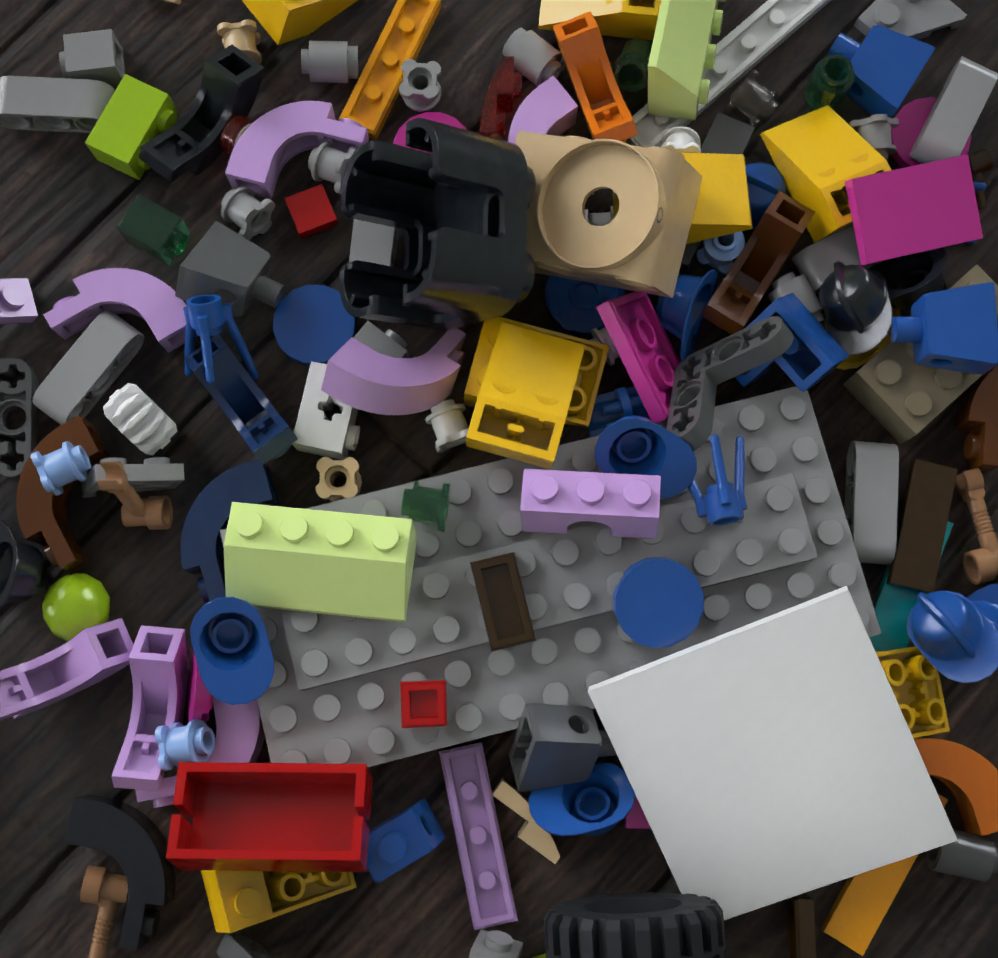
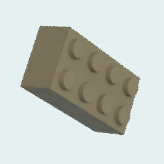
M976 264L949 289L994 281ZM994 282L998 326V285ZM890 341L843 385L901 445L917 435L981 375L917 365L914 361L913 343H892Z

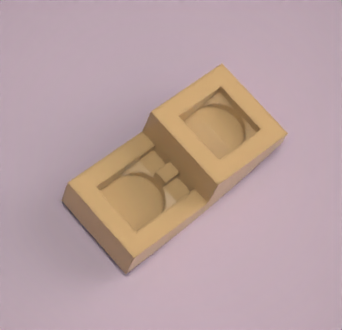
M502 778L493 790L492 795L526 820L518 831V837L556 864L560 854L553 837L536 824L530 814L528 800L515 787Z

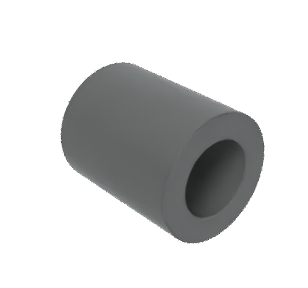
M953 829L958 841L926 851V864L928 869L980 882H987L991 875H996L998 872V848H995L994 841L990 837Z

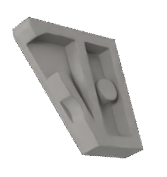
M875 0L858 17L854 26L865 36H867L873 25H880L919 40L929 37L932 31L950 26L951 29L957 28L964 21L967 14L951 0Z
M167 457L144 459V464H127V459L105 458L100 460V462H122L127 474L128 483L136 493L175 489L185 480L184 463L170 464V458ZM95 464L88 472L87 480L81 482L82 498L96 497V491L100 490L97 481L106 480L105 470L100 464Z

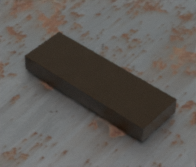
M919 459L911 461L897 529L895 557L890 565L886 584L925 594L934 592L958 469Z

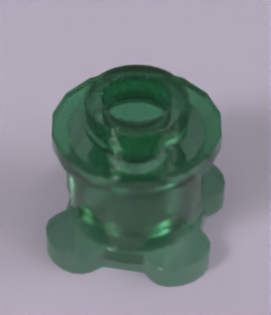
M415 481L413 490H404L401 515L409 516L413 523L418 521L437 524L438 531L445 532L451 496L450 484L443 483L442 489L422 487L420 482Z

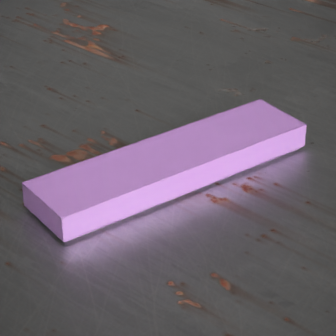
M482 742L439 751L474 930L518 921Z

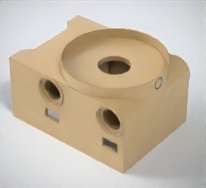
M518 131L515 144L522 150L527 166L533 170L536 180L535 195L527 210V252L533 258L535 273L673 298L703 177L684 159V155L668 148L632 146L614 139L592 140L579 136L563 137ZM610 189L618 196V213L610 223L604 226H594L587 221L584 214L586 201L590 195H594L595 191Z

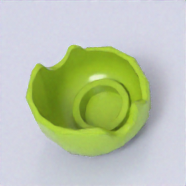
M68 574L57 580L46 592L42 603L43 619L55 636L68 642L84 629L108 621L110 596L101 581L88 574Z

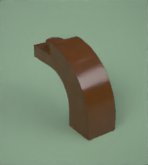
M779 191L701 316L730 334L741 331L804 232L815 211Z
M998 365L980 376L967 390L960 402L954 422V429L970 431V434L965 439L963 450L964 457L968 459V470L979 468L981 473L989 472L998 467Z
M80 415L55 428L32 451V453L39 451L42 456L62 448L63 442L69 441L74 447L78 445L83 447L90 460L91 469L95 464H100L101 459L111 458L93 424ZM30 454L21 472L16 495L17 516L21 531L26 540L38 544L47 542L43 545V550L53 566H59L61 569L76 572L89 565L69 526L66 515L68 495L78 479L62 486L64 492L58 496L53 492L48 493L40 481V476Z

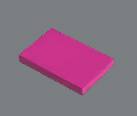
M968 154L845 181L861 265L983 238Z
M635 291L608 300L597 306L599 315L651 421L657 424L667 419L674 373L680 364V360L647 293Z

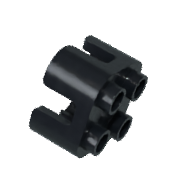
M415 118L406 123L405 145L407 147L385 141H370L362 145L352 156L344 175L341 191L342 212L348 218L400 229L404 235V267L397 268L360 260L343 265L340 269L339 277L340 295L345 310L351 316L447 331L500 317L510 311L515 303L523 301L528 296L535 279V265L533 258L527 252V210L535 195L536 180L533 170L527 166L525 156L520 147L512 142L424 118Z

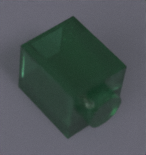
M140 194L137 195L117 226V230L129 244L167 265H170L175 256L178 257L184 252L189 242L188 235L190 231L181 217Z

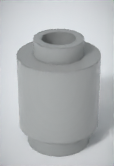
M522 27L518 28L504 45L502 54L508 58L507 63L537 87L553 75L557 79L563 69V65L560 63L562 53L533 30L526 31Z
M309 40V49H301L302 74H309L311 83H348L349 79H358V46H349L348 41Z
M790 272L771 284L774 289L768 294L771 303L777 298L794 293L820 324L825 321L821 313L823 311L822 304L804 274L796 277L794 272Z

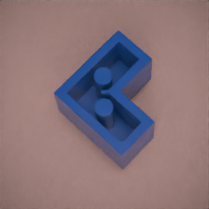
M794 293L777 298L747 327L766 318L778 316L793 333V343L779 357L735 376V378L743 387H746L761 379L778 364L802 392H805L823 380L849 355Z

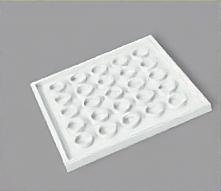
M847 586L589 686V696L681 894H697V896H707L714 899L723 910L724 920L958 841Z

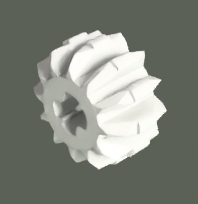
M127 383L120 390L117 389L109 397L110 400L103 406L105 416L145 454L154 455L160 448L163 449L171 441L170 438L177 432L174 421L136 384Z

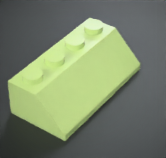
M661 0L648 63V115L696 120L699 104L707 105L710 79H704L706 69L713 70L717 44H711L712 35L720 36L723 10H717L719 1L726 2V0Z
M232 502L223 545L226 597L239 598L249 602L253 607L405 622L418 539L413 520Z

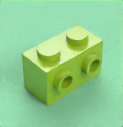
M125 74L85 144L98 161L140 180L145 170L151 168L139 159L140 146L176 124L178 111L169 94Z

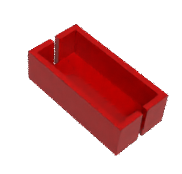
M179 762L173 805L186 818H193V824L191 825L181 814L171 815L166 859L179 870L367 872L369 827L365 820H370L373 780L367 764Z

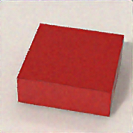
M323 184L284 198L301 239L339 225Z
M446 680L400 682L402 728L448 726Z

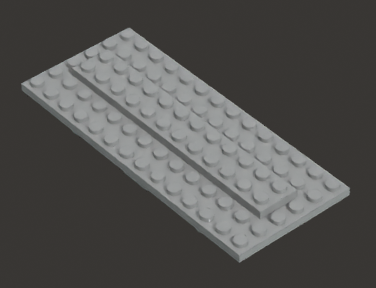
M795 386L715 406L711 435L716 434L719 436L727 482L733 484V489L735 442L737 436L744 438V495L747 510L743 511L744 518L741 521L728 525L710 526L707 517L699 518L695 501L687 487L678 495L660 499L657 539L614 537L609 526L592 521H580L568 525L567 534L522 531L520 514L523 470L550 469L510 458L306 508L412 519L418 539L405 622L255 607L264 621L274 658V675L271 684L262 696L257 699L271 763L367 764L368 767L517 729L525 704L583 706L594 709L595 706L588 693L589 686L847 586L868 636L881 634L808 390L802 392ZM668 418L657 424L666 429ZM599 436L558 445L551 470L603 473L595 461L594 447ZM710 437L701 447L693 451L697 463V472L694 479L703 497L707 495L706 488L708 486L717 484ZM227 528L220 530L223 545ZM514 552L536 641L491 652L470 562ZM666 557L683 564L697 577L703 591L704 611L698 626L685 640L671 647L651 648L636 643L621 629L613 613V592L616 584L618 585L620 579L624 576L623 573L630 565L645 558ZM446 680L448 726L402 728L400 682Z

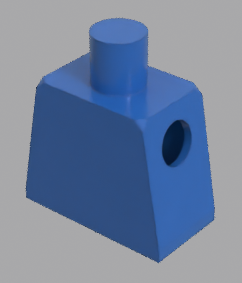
M873 25L862 44L840 33L827 55L847 66L837 83V87L841 92L869 115L887 114V117L892 118L932 55L935 47L883 26Z
M994 282L924 294L912 305L910 317H892V326L889 331L891 342L913 343L914 361L920 366L977 375L987 373L998 365V326Z
M426 798L369 830L367 870L376 883L428 854L446 838Z

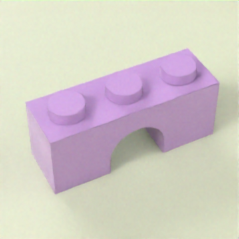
M524 469L520 505L522 531L567 534L568 525L580 521H592L609 526L614 537L657 539L661 476Z

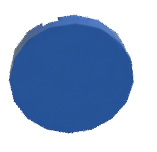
M549 276L544 291L545 307L552 321L565 332L577 336H592L591 329L597 328L600 330L605 327L596 307L608 300L626 295V289Z
M305 285L292 290L280 301L274 313L273 332L278 346L292 361L310 367L311 361L327 364L328 360L351 337L354 338L356 335V319L345 310L339 291L325 285Z
M650 557L630 565L623 573L624 576L620 579L618 585L616 584L613 592V613L621 629L636 643L651 648L671 647L685 640L696 629L704 611L703 591L697 577L683 564L666 557Z

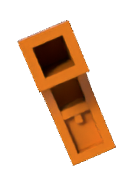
M591 11L552 26L592 139H614L625 142L628 138L638 135L634 120L617 85L599 27Z
M913 738L929 775L942 782L955 798L965 831L980 836L998 832V770L994 765L964 745L943 739Z

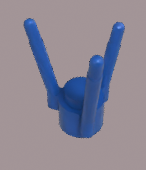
M203 294L189 298L186 301L187 307L183 308L186 321L184 358L194 351L196 329V334L201 339L206 381L212 384L215 378L210 336L221 333L222 325L225 323L253 380L258 379L259 374L233 319L231 304H222L221 297L216 294ZM184 359V373L186 376H191L193 372Z
M713 434L710 437L717 484L708 486L706 488L707 495L704 497L695 479L688 486V489L695 501L698 517H707L710 526H722L741 521L744 518L743 511L747 510L744 495V438L737 436L735 442L733 489V484L727 482L719 436Z

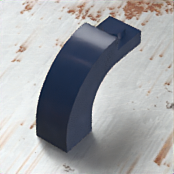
M219 334L215 335L210 339L215 378L212 384L206 381L201 346L184 359L192 372L236 427L253 454L264 465L270 459H277L289 450L290 445L298 438Z
M258 459L235 466L212 480L197 496L186 516L180 545L183 571L193 575L202 572L203 577L198 578V586L205 603L216 598L226 597L224 548L220 530L227 528L232 502L270 506L279 505L269 466L266 463L262 465Z

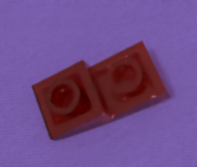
M506 56L491 80L483 103L480 134L486 136L492 134L504 135L505 113H513V97L521 98L522 72H514V56Z

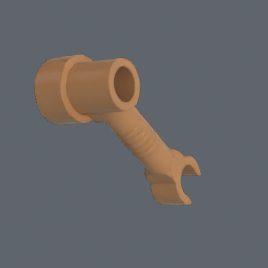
M100 462L101 467L105 470L106 480L97 481L101 491L114 493L122 502L121 519L125 527L147 526L150 530H163L171 527L173 508L171 500L167 495L149 496L147 499L140 498L128 483L127 474L122 462Z
M979 468L958 474L955 486L961 494L962 500L967 502L981 548L965 552L963 555L965 574L971 583L978 585L993 581L998 575V540L995 532H993L994 528H992L993 525L991 524L990 516H988L989 513L987 512L988 509L984 500V478Z
M89 865L86 870L80 893V902L98 904L99 906L97 924H95V933H93L94 937L92 938L93 942L91 943L88 958H107L118 903L127 904L128 883L125 875L109 873L108 868Z

